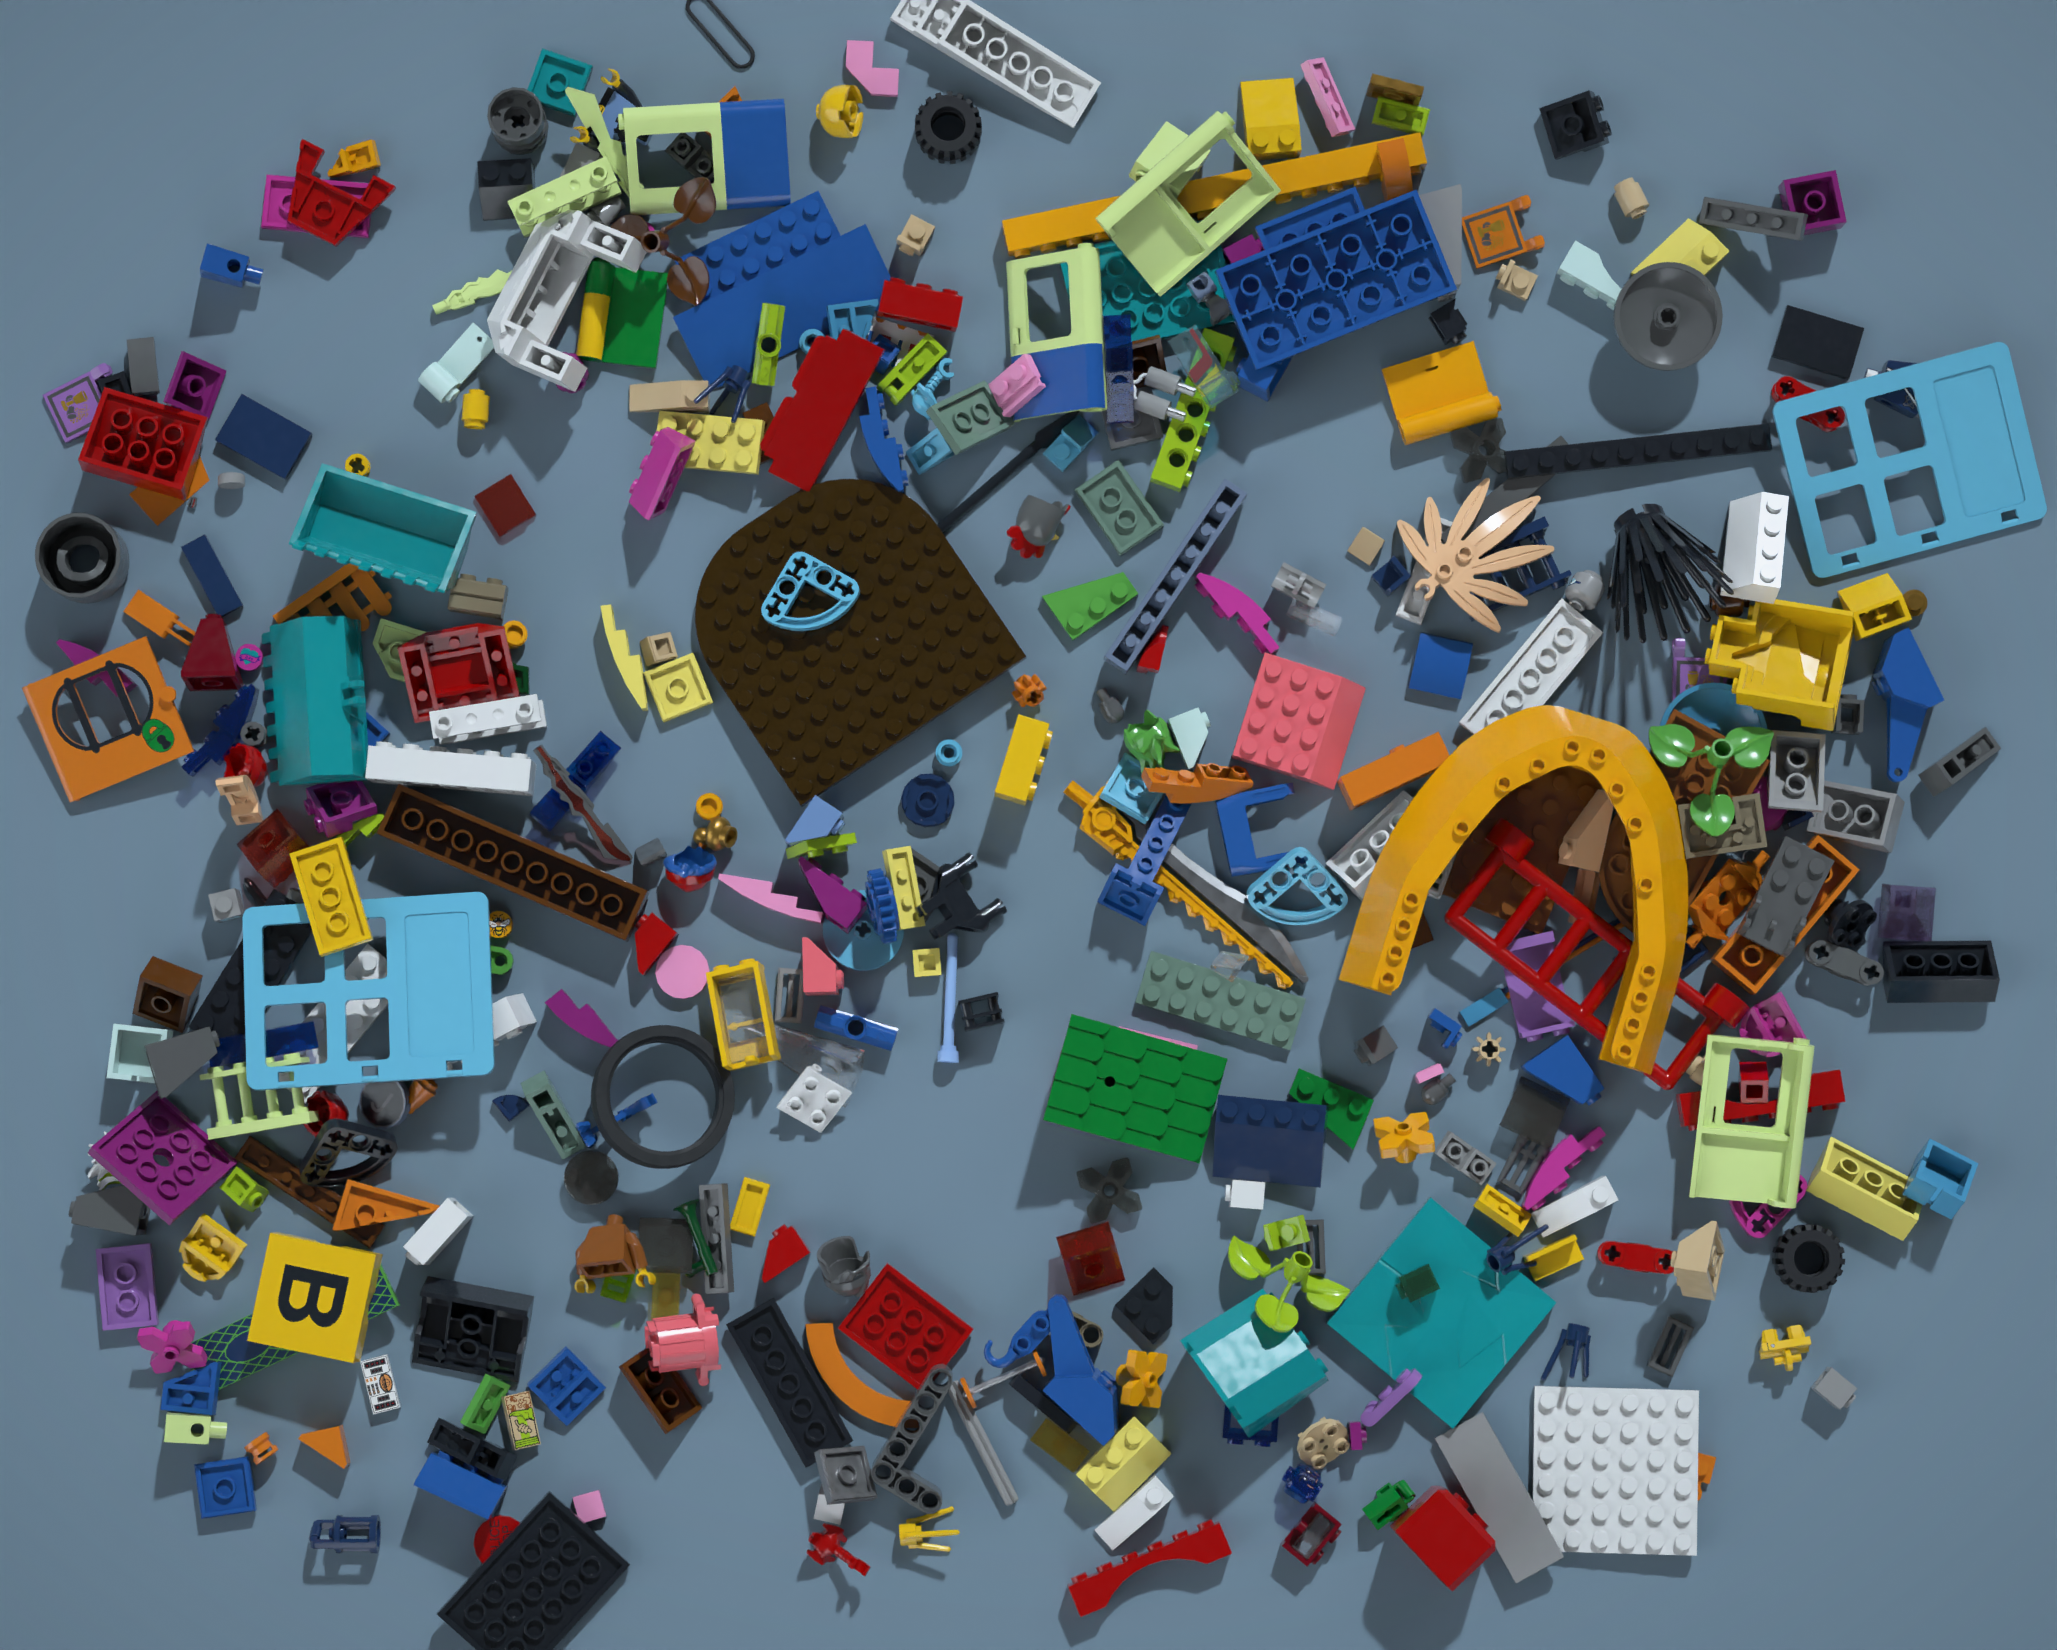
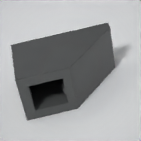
M1382 1025L1355 1042L1354 1044L1357 1048L1353 1051L1362 1064L1367 1063L1368 1066H1371L1398 1047L1385 1026Z

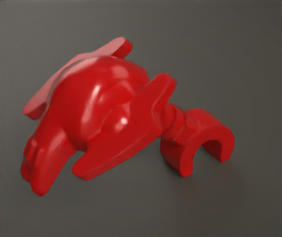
M824 1523L822 1526L826 1530L820 1533H811L808 1541L813 1544L814 1550L808 1549L807 1554L814 1561L821 1565H824L826 1562H834L835 1558L832 1555L835 1554L836 1557L847 1563L851 1569L857 1570L863 1576L867 1575L871 1566L841 1547L840 1541L844 1543L847 1541L843 1534L844 1529L834 1524Z

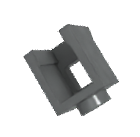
M1842 694L1834 730L1831 733L1859 735L1863 732L1864 700H1857V695ZM1841 708L1852 709V722L1841 721Z

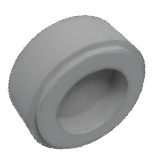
M237 472L222 473L218 476V487L223 489L245 487V476Z

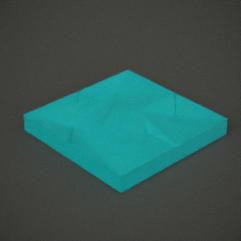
M1429 1197L1331 1315L1326 1324L1394 1381L1406 1368L1409 1371L1415 1368L1422 1375V1378L1409 1393L1453 1429L1557 1302L1519 1270L1511 1271L1506 1275H1503L1501 1271L1494 1272L1486 1260L1487 1250L1491 1249V1247Z

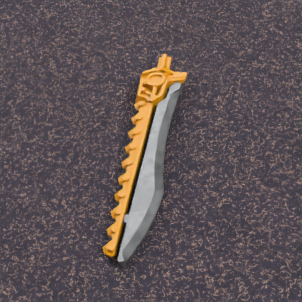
M1072 780L1063 793L1084 809L1079 829L1109 853L1115 854L1116 859L1124 861V859L1129 858L1132 862L1140 846L1133 841L1131 825L1116 811V807L1099 798L1105 786L1101 787L1095 796H1092ZM1119 810L1134 824L1135 836L1142 843L1151 823L1147 821L1145 825ZM1171 844L1163 862L1258 945L1254 947L1160 865L1152 882L1167 888L1170 902L1178 904V902L1183 901L1187 914L1190 917L1196 918V916L1201 915L1207 931L1214 932L1219 929L1224 945L1232 947V945L1238 944L1242 959L1250 961V959L1255 958L1260 973L1268 975L1273 972L1275 974L1278 988L1286 990V988L1292 986L1293 981L1263 955L1265 952L1270 954L1300 982L1306 983L1308 976L1290 943L1277 925L1257 912L1250 905L1246 895L1211 875Z

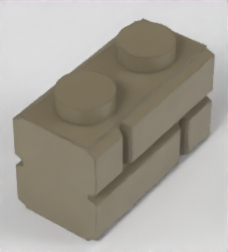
M460 574L455 587L450 589L448 610L503 620L508 587L502 585L503 581L499 579L487 578L486 582L476 581V576Z

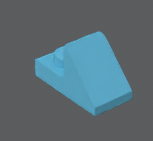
M1078 415L1061 430V434L1046 449L1043 455L1059 470L1064 472L1099 432Z
M936 428L906 451V454L918 475L952 457L954 452Z

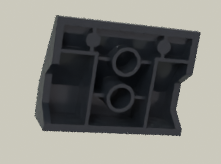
M427 1276L420 1291L422 1303L415 1333L412 1363L481 1376L488 1374L497 1379L519 1382L531 1323L534 1296Z

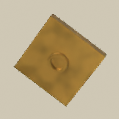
M1372 73L1366 95L1375 99L1381 96L1418 106L1424 87Z

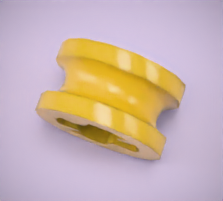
M352 454L347 458L345 462L346 471L354 473V468L351 464L354 461L357 463V460H362L361 464L365 468L362 472L358 470L359 473L355 474L368 476L371 466L365 456L362 454Z

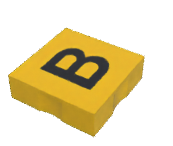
M280 1232L270 1233L247 1341L350 1363L360 1362L368 1327L369 1305L375 1293L383 1254L347 1246L328 1245L313 1239Z

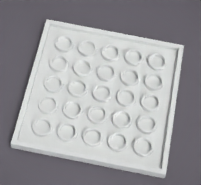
M1534 1386L1532 1500L1561 1552L1697 1556L1699 1390Z

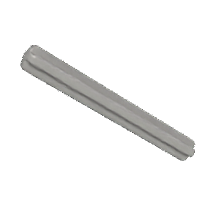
M955 1380L948 1393L1005 1505H1011L1018 1501V1496L968 1398L962 1396L964 1390L960 1382Z

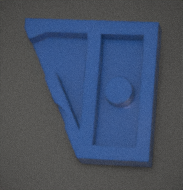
M222 1362L210 1363L208 1366L163 1382L160 1410L216 1415Z

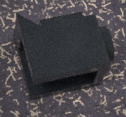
M1456 298L1430 313L1431 316L1428 318L1444 345L1450 342L1455 345L1467 337L1465 333L1467 322L1459 309H1454Z

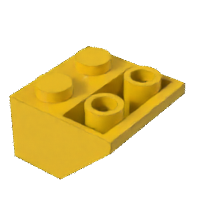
M1888 573L1837 591L1843 610L1854 612L1853 636L1856 642L1906 624L1912 620L1902 593Z

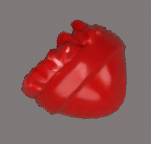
M237 743L235 747L230 748V753L224 756V761L226 762L224 777L247 775L252 781L254 788H257L266 779L268 773L267 764L258 749L253 746Z
M325 1090L321 1092L316 1091L307 1098L308 1110L318 1111L320 1121L303 1125L315 1138L326 1121L334 1118L348 1121V1108L335 1093Z

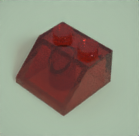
M278 809L273 811L237 843V846L255 870L273 888L284 882L294 872L289 853L311 847Z
M1109 1222L1056 1237L1073 1296L1125 1281Z

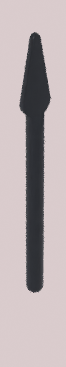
M1080 411L1068 412L1039 430L1031 444L937 524L942 533L949 529L1041 448H1048L1061 434V430Z

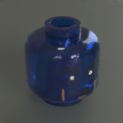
M1304 1463L1297 1464L1295 1468L1289 1466L1281 1479L1285 1482L1284 1492L1302 1504L1308 1501L1313 1502L1324 1485L1321 1483V1475Z

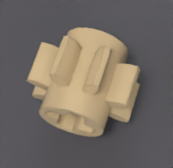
M1490 1032L1486 1034V1040L1476 1037L1479 1045L1478 1047L1471 1048V1051H1477L1479 1055L1475 1061L1478 1062L1484 1059L1486 1060L1487 1067L1491 1065V1059L1501 1062L1502 1060L1498 1055L1500 1052L1506 1051V1048H1500L1498 1044L1502 1038L1499 1037L1493 1040L1491 1039ZM1487 1042H1490L1491 1047H1495V1052L1490 1053V1057H1487V1052H1482V1047L1487 1046Z

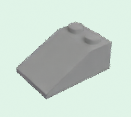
M1771 730L1774 732V736L1767 757L1770 762L1766 768L1768 808L1823 812L1826 734Z
M1824 781L1823 812H1812L1814 817L1809 819L1806 831L1862 848L1892 853L1905 802L1894 793Z

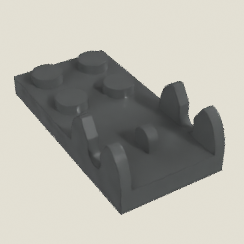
M1785 836L1736 933L1784 958L1788 957L1795 947L1797 935L1805 927L1806 917L1835 860Z

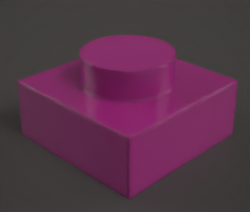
M1349 1421L1350 1449L1363 1450L1362 1443H1367L1366 1427H1361L1360 1421Z

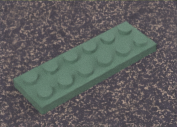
M1151 951L1135 1003L1290 1051L1306 998Z

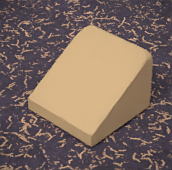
M1362 527L1347 552L1370 566L1385 540Z
M671 632L648 636L640 641L646 666L678 658Z

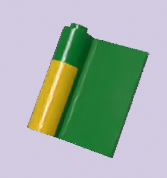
M595 257L587 270L576 349L577 356L585 361L656 369L668 288V273L637 270L635 273L625 268H616L609 261Z

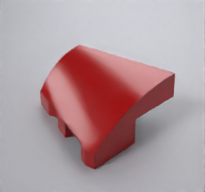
M1162 625L1152 636L1142 653L1136 672L1147 674V671L1159 672L1169 626Z

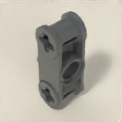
M1819 940L1810 943L1805 949V959L1808 963L1827 970L1838 977L1852 980L1865 986L1877 984L1883 978L1884 970L1880 963L1848 948ZM1821 947L1824 957L1816 959L1817 954L1813 950ZM1872 967L1871 972L1875 976L1867 979V973L1864 972V969Z

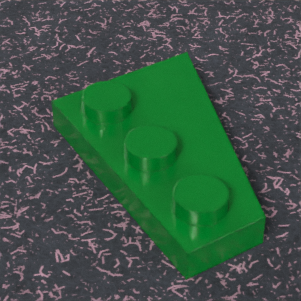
M1299 1068L1288 1094L1298 1103L1329 1106L1327 1128L1354 1150L1374 1100Z

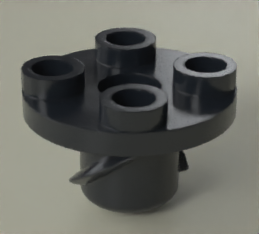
M1842 899L1834 900L1824 912V922L1829 926V941L1841 947H1857L1863 940V934L1877 918V913L1873 910V907L1865 900H1856L1851 903L1849 901L1844 902Z

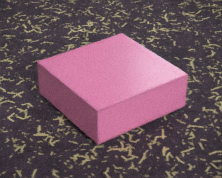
M1437 1063L1415 1073L1414 1078L1417 1084H1420L1444 1073L1441 1064Z
M600 1489L572 1497L577 1516L584 1522L607 1516Z

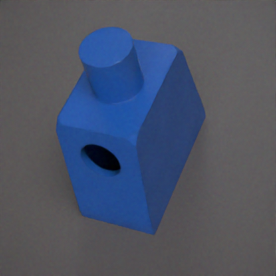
M207 243L200 266V275L203 278L242 288L244 281L260 285L264 269L250 266L248 256ZM231 266H238L240 268L235 273L228 270Z

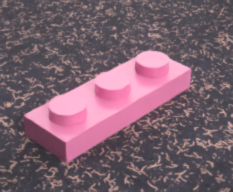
M1324 57L1310 59L1302 63L1301 68L1304 72V77L1311 88L1315 102L1322 113L1326 128L1331 136L1346 135L1354 131L1355 127Z

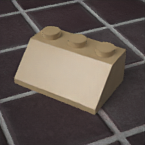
M1710 1221L1681 1240L1678 1250L1672 1253L1671 1267H1674L1677 1286H1680L1683 1296L1715 1301L1725 1253L1717 1221Z

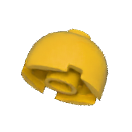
M838 85L824 93L820 103L816 106V117L820 120L822 127L828 134L839 138H853L859 135L863 123V112L858 114V103H863L860 90L856 85Z

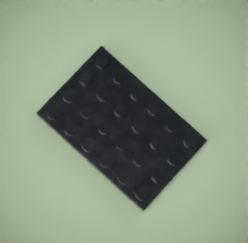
M548 1491L441 1607L437 1615L476 1650H553L630 1566V1563L551 1491Z

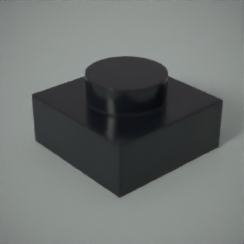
M124 371L98 380L102 392L104 387L132 395V390Z

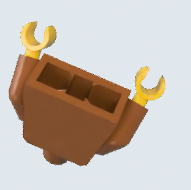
M609 1215L606 1225L590 1228L585 1240L575 1252L577 1275H580V1279L575 1282L574 1288L578 1293H584L585 1290L587 1293H594L596 1284L592 1279L635 1274V1269L639 1271L636 1275L638 1286L645 1287L643 1279L646 1275L650 1285H655L656 1283L655 1275L647 1272L646 1266H648V1262L637 1235L623 1224V1218L619 1215Z

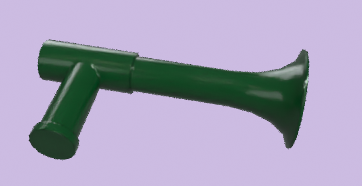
M699 1199L683 1203L673 1209V1211H678L685 1217L701 1259L691 1266L685 1267L684 1273L688 1278L694 1277L695 1274L702 1270H705L707 1276L718 1273L709 1246H707L697 1219L696 1206L700 1201Z

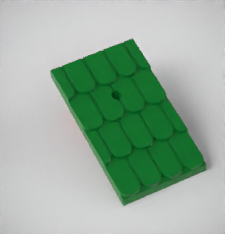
M1071 1014L1043 1120L1200 1164L1227 1058ZM1112 1077L1115 1080L1114 1086H1106L1105 1078Z

